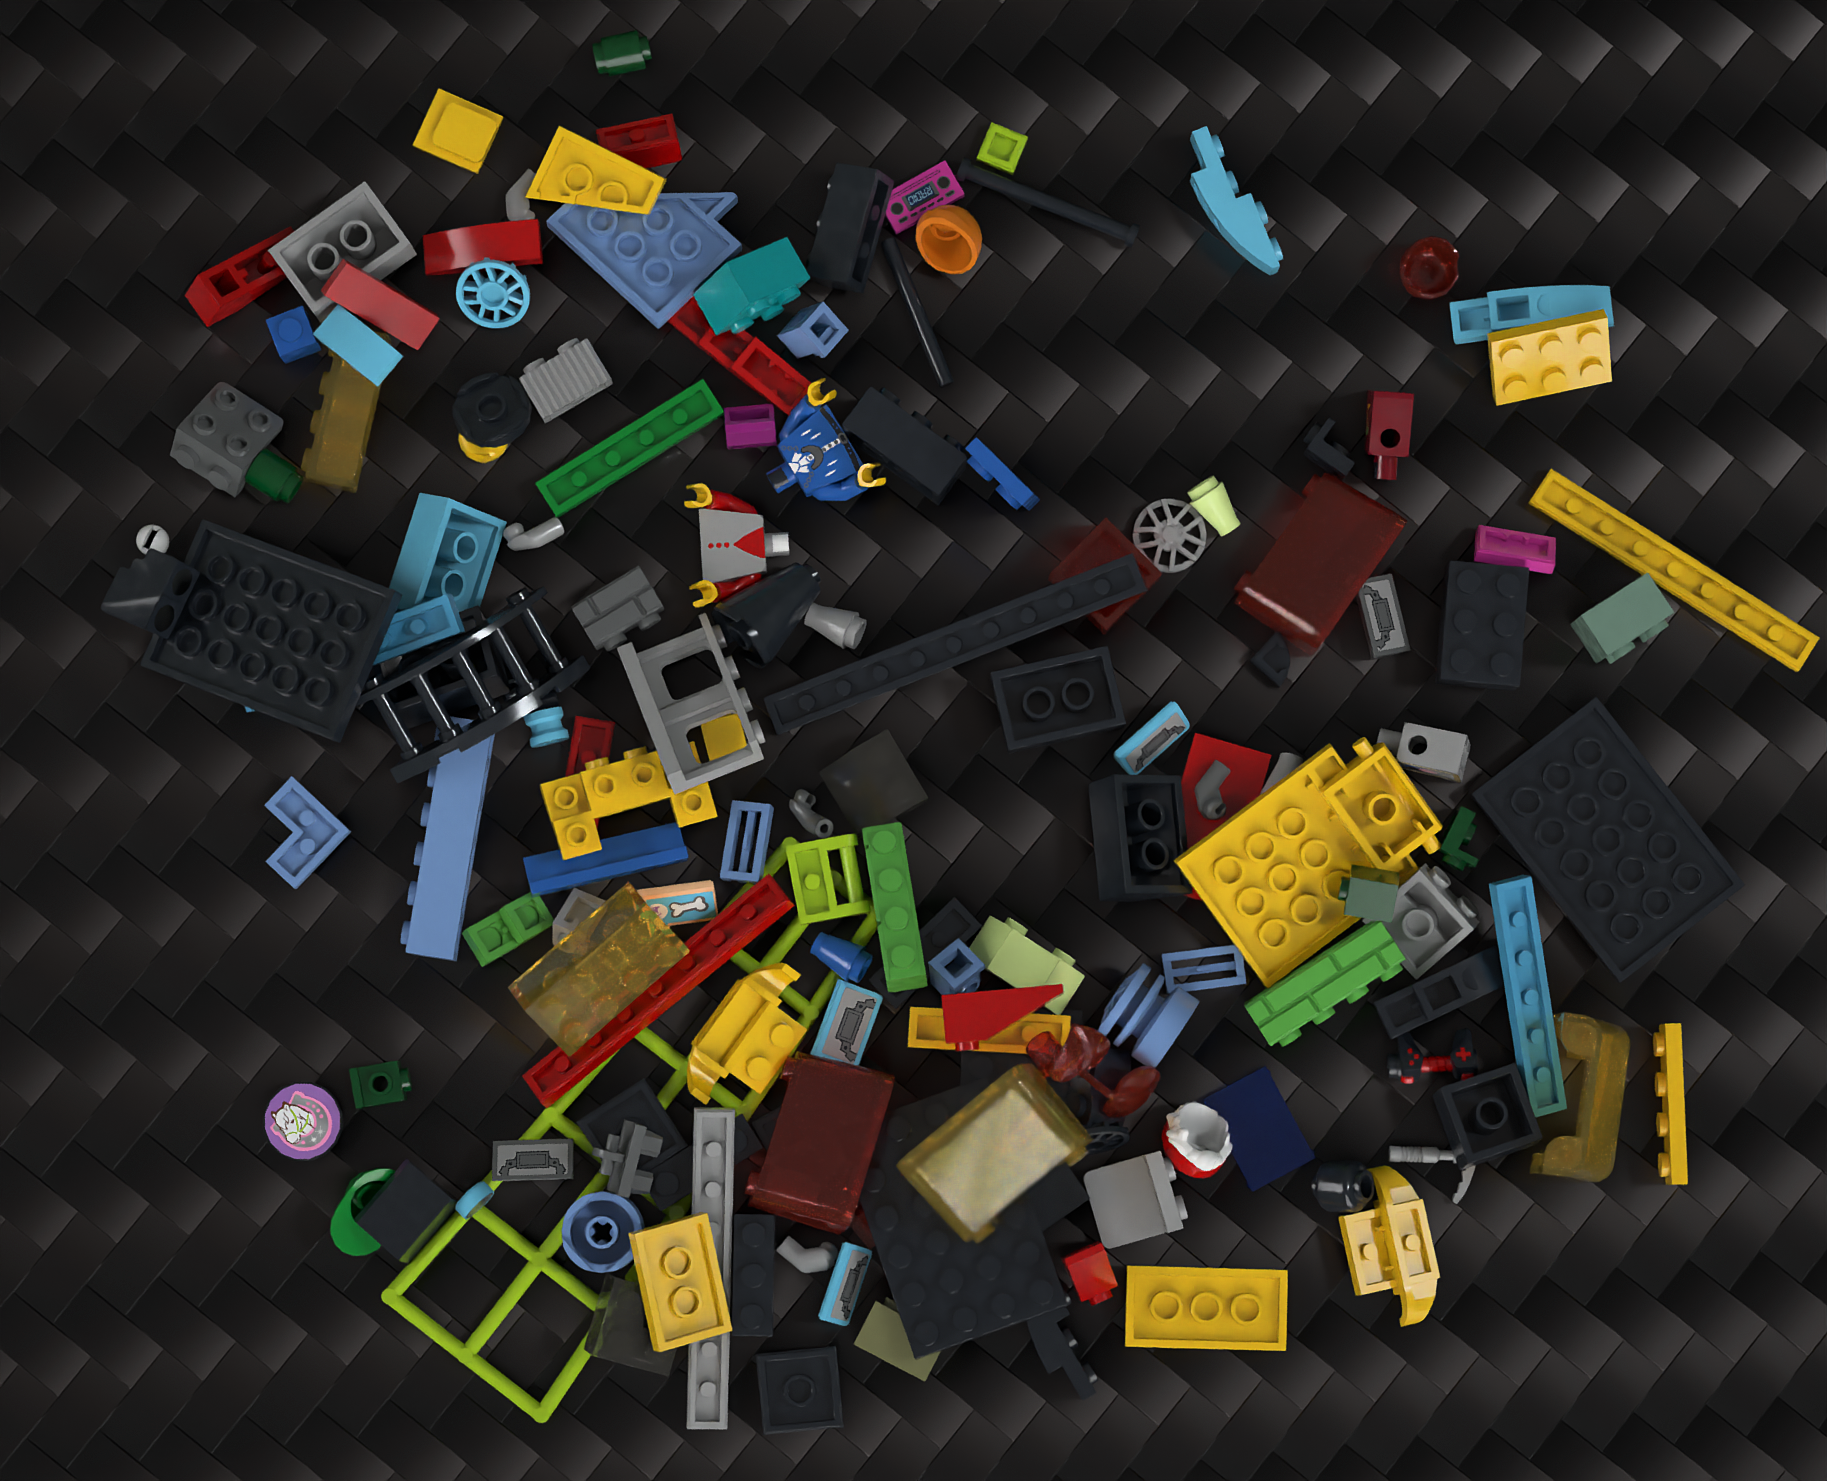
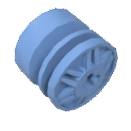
M1143 963L1138 970L1125 978L1105 1007L1101 1025L1096 1032L1105 1038L1116 1023L1122 1029L1113 1044L1117 1047L1120 1046L1132 1034L1138 1039L1131 1056L1151 1070H1154L1200 1001L1179 986L1164 999L1158 994L1165 977L1159 974L1151 987L1148 988L1142 983L1149 974L1151 967Z

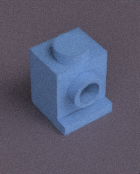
M822 301L801 309L777 336L797 359L810 354L819 355L823 358L828 355L849 330Z
M959 938L928 962L930 982L941 995L975 992L982 981L981 971L985 969V964ZM954 959V961L950 965L944 968L948 963H950Z

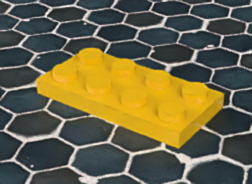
M1127 1265L1125 1347L1286 1351L1288 1270Z

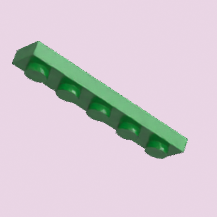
M704 379L535 484L556 518L720 418L724 415V411Z

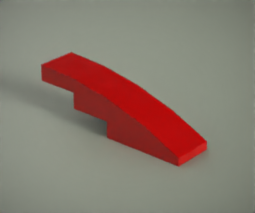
M694 296L667 321L705 353L787 416H789L791 410L800 400L808 394L807 391L811 382L758 338L752 337L745 330L733 334L731 329L716 336Z

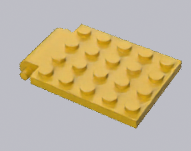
M1365 737L1360 738L1352 745L1358 756L1346 765L1329 743L1174 860L1266 988L1271 987L1361 919V917L1344 915L1345 901L1338 900L1341 877L1350 876L1352 864L1399 872L1400 887L1419 869L1409 853L1421 844L1428 854L1434 853L1441 847V843L1434 834L1440 831L1443 825L1383 742L1371 746Z

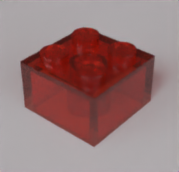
M1105 518L1049 574L1048 580L1055 584L1131 553H1134L1148 591L1160 580L1163 573ZM1148 591L1091 612L1085 616L1105 635Z

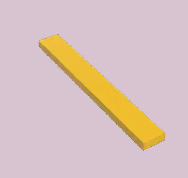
M1553 469L1548 471L1529 501L1530 505L1641 575L1649 573L1657 585L1795 672L1801 669L1820 638Z

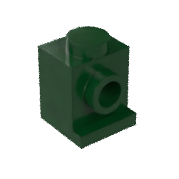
M397 1060L349 1069L356 1109L407 1101L406 1092L412 1091L408 1067L402 1068L401 1061ZM379 1076H384L388 1081V1087L382 1092L377 1091L374 1087V1081Z

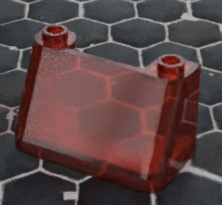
M1325 472L1322 478L1314 474L1302 491V494L1308 498L1255 573L1252 574L1247 570L1234 588L1239 593L1234 602L1274 631H1278L1284 638L1311 657L1319 649L1408 522V520L1395 511Z
M797 1051L794 1057L787 1056L780 1075V1079L786 1081L784 1099L764 1163L761 1165L759 1172L751 1170L744 1193L750 1195L748 1206L839 1235L848 1229L854 1216L892 1092L895 1075Z

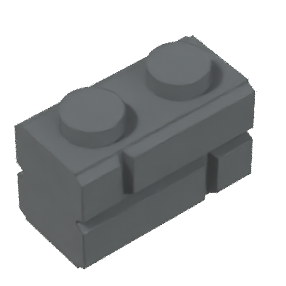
M639 566L571 606L596 650L604 647L607 652L627 641L624 634L638 626L641 631H644L661 620L659 613L665 610Z

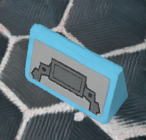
M1171 701L1115 751L1113 758L1129 775H1138L1190 727V723L1175 701Z
M838 979L810 1054L837 1065L856 1070L883 996Z
M846 1241L842 1243L818 1315L819 1319L842 1326L849 1324L872 1256L871 1250Z

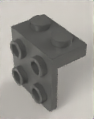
M219 382L177 427L170 456L176 459L183 467L191 469L209 480L214 487L236 497L245 486L244 480L250 465L282 430L283 420L231 385Z

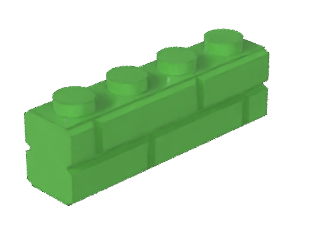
M901 822L863 828V840L888 992L893 993L924 988L928 986L902 824Z
M1372 920L1277 981L1271 987L1246 1001L1244 1006L1269 1045L1272 1046L1279 1042L1283 1047L1302 1035L1299 1030L1301 1026L1311 1020L1315 1025H1318L1335 1014L1333 1006L1346 998L1350 1004L1369 992L1366 985L1374 979L1380 977L1384 982L1403 970L1400 963L1406 960L1384 923Z

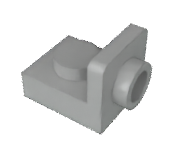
M574 888L553 921V945L567 955H577L588 959L592 953V940L610 912V902Z

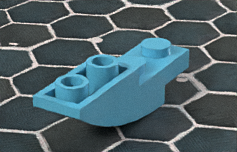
M1207 126L1192 131L1190 142L1202 170L1192 173L1190 183L1200 204L1221 235L1238 253L1268 275L1277 273L1280 267L1278 261L1283 259V255L1276 238L1269 239L1264 227V224L1268 223V217L1261 201L1255 203L1251 193L1239 198L1235 197L1234 194L1239 193V188L1232 171L1225 172L1220 160L1225 154L1217 134L1211 136Z
M1559 285L1487 292V297L1450 302L1455 344L1488 340L1487 333L1604 309L1608 317V327L1614 326L1609 286Z

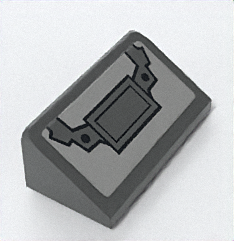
M1392 574L1354 581L1353 587L1371 659L1374 660L1411 651Z
M574 1139L493 1141L492 1181L574 1179Z

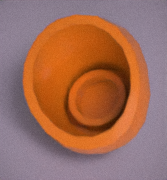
M940 205L925 212L916 225L915 237L918 249L926 262L936 270L949 274H962L974 266L981 251L982 234L979 224L967 210L955 205Z

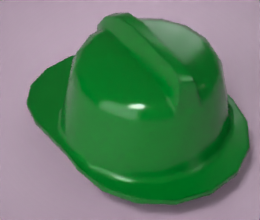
M376 1168L362 1172L350 1181L345 1196L335 1209L330 1225V1234L333 1242L343 1253L352 1256H363L380 1248L381 1244L362 1229L354 1219L395 1173V1170Z

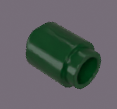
M638 30L602 37L601 42L592 44L599 75L609 73V76L645 69V60L652 59L647 36L639 37Z
M265 448L250 465L244 481L276 502L281 499L288 504L300 489L304 476L297 473V467Z

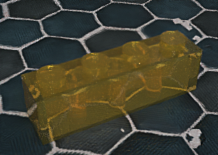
M373 331L391 345L392 340L388 334ZM329 349L328 356L333 357L330 372L324 371L321 379L319 394L324 395L321 411L315 410L312 417L310 432L315 434L312 449H305L301 471L306 472L305 478L309 483L356 493L382 382L377 387L352 368L339 355Z

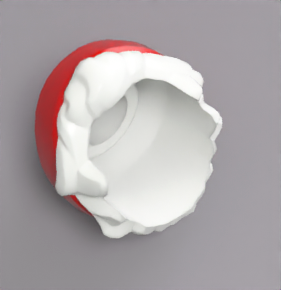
M1193 1101L1180 1105L1174 1113H1169L1166 1116L1167 1121L1162 1130L1165 1156L1172 1161L1174 1169L1190 1177H1211L1223 1166L1232 1150L1233 1145L1229 1142L1228 1122L1223 1117L1218 1116L1216 1110Z

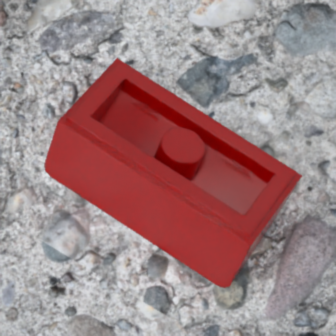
M673 113L596 130L600 146L646 169L682 160Z

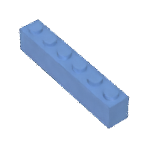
M450 716L453 723H459L460 727L474 721ZM438 727L436 728L434 741L439 739L438 734L440 731ZM495 734L463 752H460L458 748L440 757L441 763L429 769L427 786L433 787L431 803L425 802L423 805L421 826L427 827L424 842H418L416 846L414 865L420 866L418 881H411L407 904L413 905L411 921H404L401 933V944L407 945L406 953L457 961Z

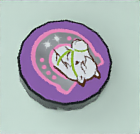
M294 1082L280 1088L269 1099L263 1113V1130L269 1144L280 1155L294 1161H312L326 1155L338 1143L343 1131V1113L338 1099L327 1088L313 1082Z

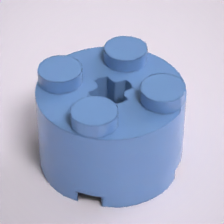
M601 1191L587 1194L575 1201L564 1216L562 1224L563 1247L569 1258L584 1270L596 1273H608L619 1270L634 1260L628 1233L645 1228L643 1217L631 1200L618 1196L614 1192ZM597 1222L601 1225L607 1223L612 1225L613 1228L609 1232L612 1237L610 1242L606 1239L600 1241L595 1239L594 1236L598 1232L595 1227Z

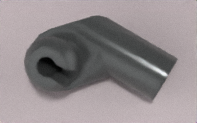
M1218 760L1212 763L1194 789L1198 810L1208 820H1219L1226 813V804L1222 802L1219 787L1231 771Z
M803 789L797 790L794 799H790L789 802L791 812L805 830L820 838L830 836L833 831L832 822L810 810L816 802L815 796Z

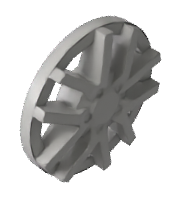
M1165 498L1149 504L1141 511L1134 523L1132 539L1137 555L1147 566L1160 572L1174 573L1189 568L1199 559L1206 545L1207 533L1202 516L1192 505L1178 499ZM1168 505L1178 506L1183 509L1173 519ZM1160 506L1163 507L1166 520L1159 522L1153 512V509ZM1189 512L1195 520L1186 527H1183L1179 520ZM1148 514L1155 527H1140V524ZM1198 525L1200 539L1187 534V532ZM1139 533H1153L1154 541L1140 543ZM1185 540L1199 546L1194 554L1182 547ZM1158 547L1154 561L1149 559L1142 549ZM1162 550L1170 552L1169 566L1158 564ZM1176 551L1187 557L1188 560L1183 564L1174 565Z

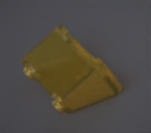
M1563 1012L1553 1015L1556 1037L1562 1041L1567 1051L1566 1058L1585 1060L1575 1137H1555L1546 1146L1545 1152L1532 1154L1530 1174L1584 1182H1600L1611 1174L1614 1167L1630 1038L1621 1026L1586 1015Z
M1021 1063L991 1084L909 1152L896 1166L911 1185L965 1242H970L973 1239L977 1244L996 1229L992 1222L997 1218L996 1215L1055 1166L1066 1162L1071 1167L1089 1152L1085 1146L1093 1139L1033 1064Z

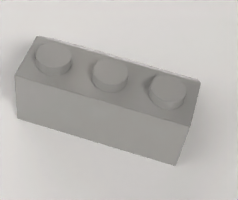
M366 182L360 184L268 250L320 323L338 305V303L324 296L321 289L343 258L377 279L382 280L417 255L411 243Z

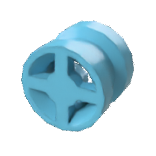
M562 707L548 708L523 716L525 724L531 728L532 736L529 739L531 748L547 746L569 739L568 730L563 728L561 722L564 716Z

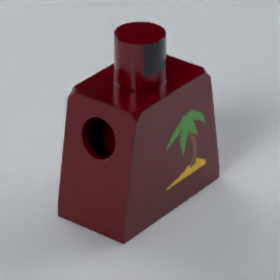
M1368 390L1364 453L1374 455L1373 478L1396 480L1398 457H1408L1414 402L1413 393ZM1386 429H1391L1394 433L1393 443L1389 446H1384L1381 443L1382 432Z

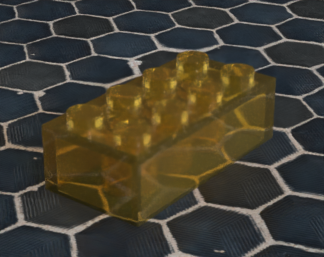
M628 881L515 980L508 989L524 1011L570 1057L688 954L690 950L673 928Z

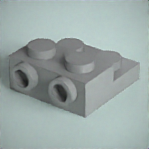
M1426 863L1398 888L1392 923L1382 921L1405 955L1406 960L1402 961L1401 964L1416 980L1472 932L1479 923L1475 918L1478 911L1474 904L1465 896H1461L1458 899L1448 888L1451 884L1448 876L1439 867L1434 866L1430 869ZM1363 919L1365 925L1372 921V919Z

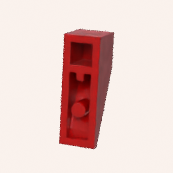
M291 226L197 275L185 297L207 327L239 311L287 278L268 250L294 232Z
M1063 984L941 995L945 1042L948 1045L955 1044V1051L980 1049L979 1042L989 1041L1063 995L1064 986Z
M1095 1241L1060 1257L1080 1302L1089 1300L1091 1306L1113 1297L1110 1289L1117 1287L1118 1284L1102 1242Z

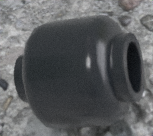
M1330 1160L1322 1164L1317 1174L1313 1177L1312 1192L1320 1206L1328 1212H1358L1373 1197L1374 1179L1371 1172L1360 1161Z

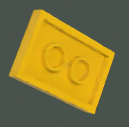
M1604 309L1487 333L1492 394L1496 406L1612 381L1608 317Z
M699 1212L628 1233L653 1351L663 1352L733 1331L708 1213Z

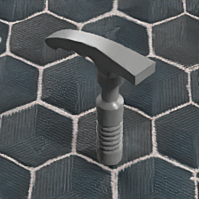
M1389 1146V1162L1414 1161L1419 1163H1437L1439 1160H1453V1163H1457L1452 1150H1439L1437 1147ZM1475 1166L1461 1171L1462 1182L1458 1183L1457 1193L1453 1194L1452 1203L1457 1204L1465 1194Z

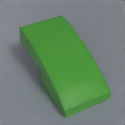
M531 892L505 905L498 912L465 929L462 935L483 967L553 926L554 919L541 897L532 898Z

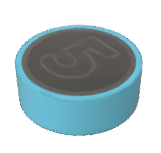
M480 1181L460 1198L455 1205V1210L466 1220L478 1212L490 1200L494 1191L485 1181Z

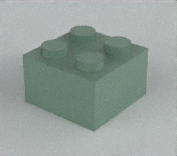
M1646 573L1582 614L1570 625L1596 664L1605 658L1611 664L1636 647L1632 641L1637 637L1644 643L1667 628L1669 624L1665 619L1675 612L1649 573Z

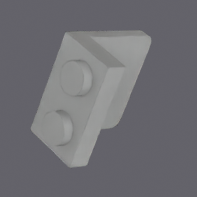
M1161 1151L1086 1172L1083 1177L1101 1242L1108 1249L1162 1233L1183 1229L1181 1220L1188 1218L1182 1196L1174 1197L1170 1181L1176 1180L1172 1161L1168 1157L1163 1158Z

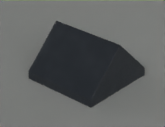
M406 1159L356 1216L354 1221L397 1260L409 1264L454 1213L455 1205L459 1199Z

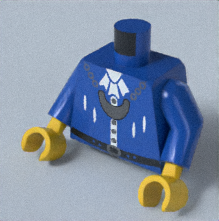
M825 378L810 384L807 391L808 394L791 410L779 433L781 442L778 444V451L785 462L766 473L777 494L798 482L806 497L813 495L820 501H847L864 492L868 487L882 486L886 483V477L876 480L872 478V470L880 466V463L863 465L828 405L826 404L821 407L822 404L834 399L837 395L836 390L829 392L826 396L820 392V385L826 380Z

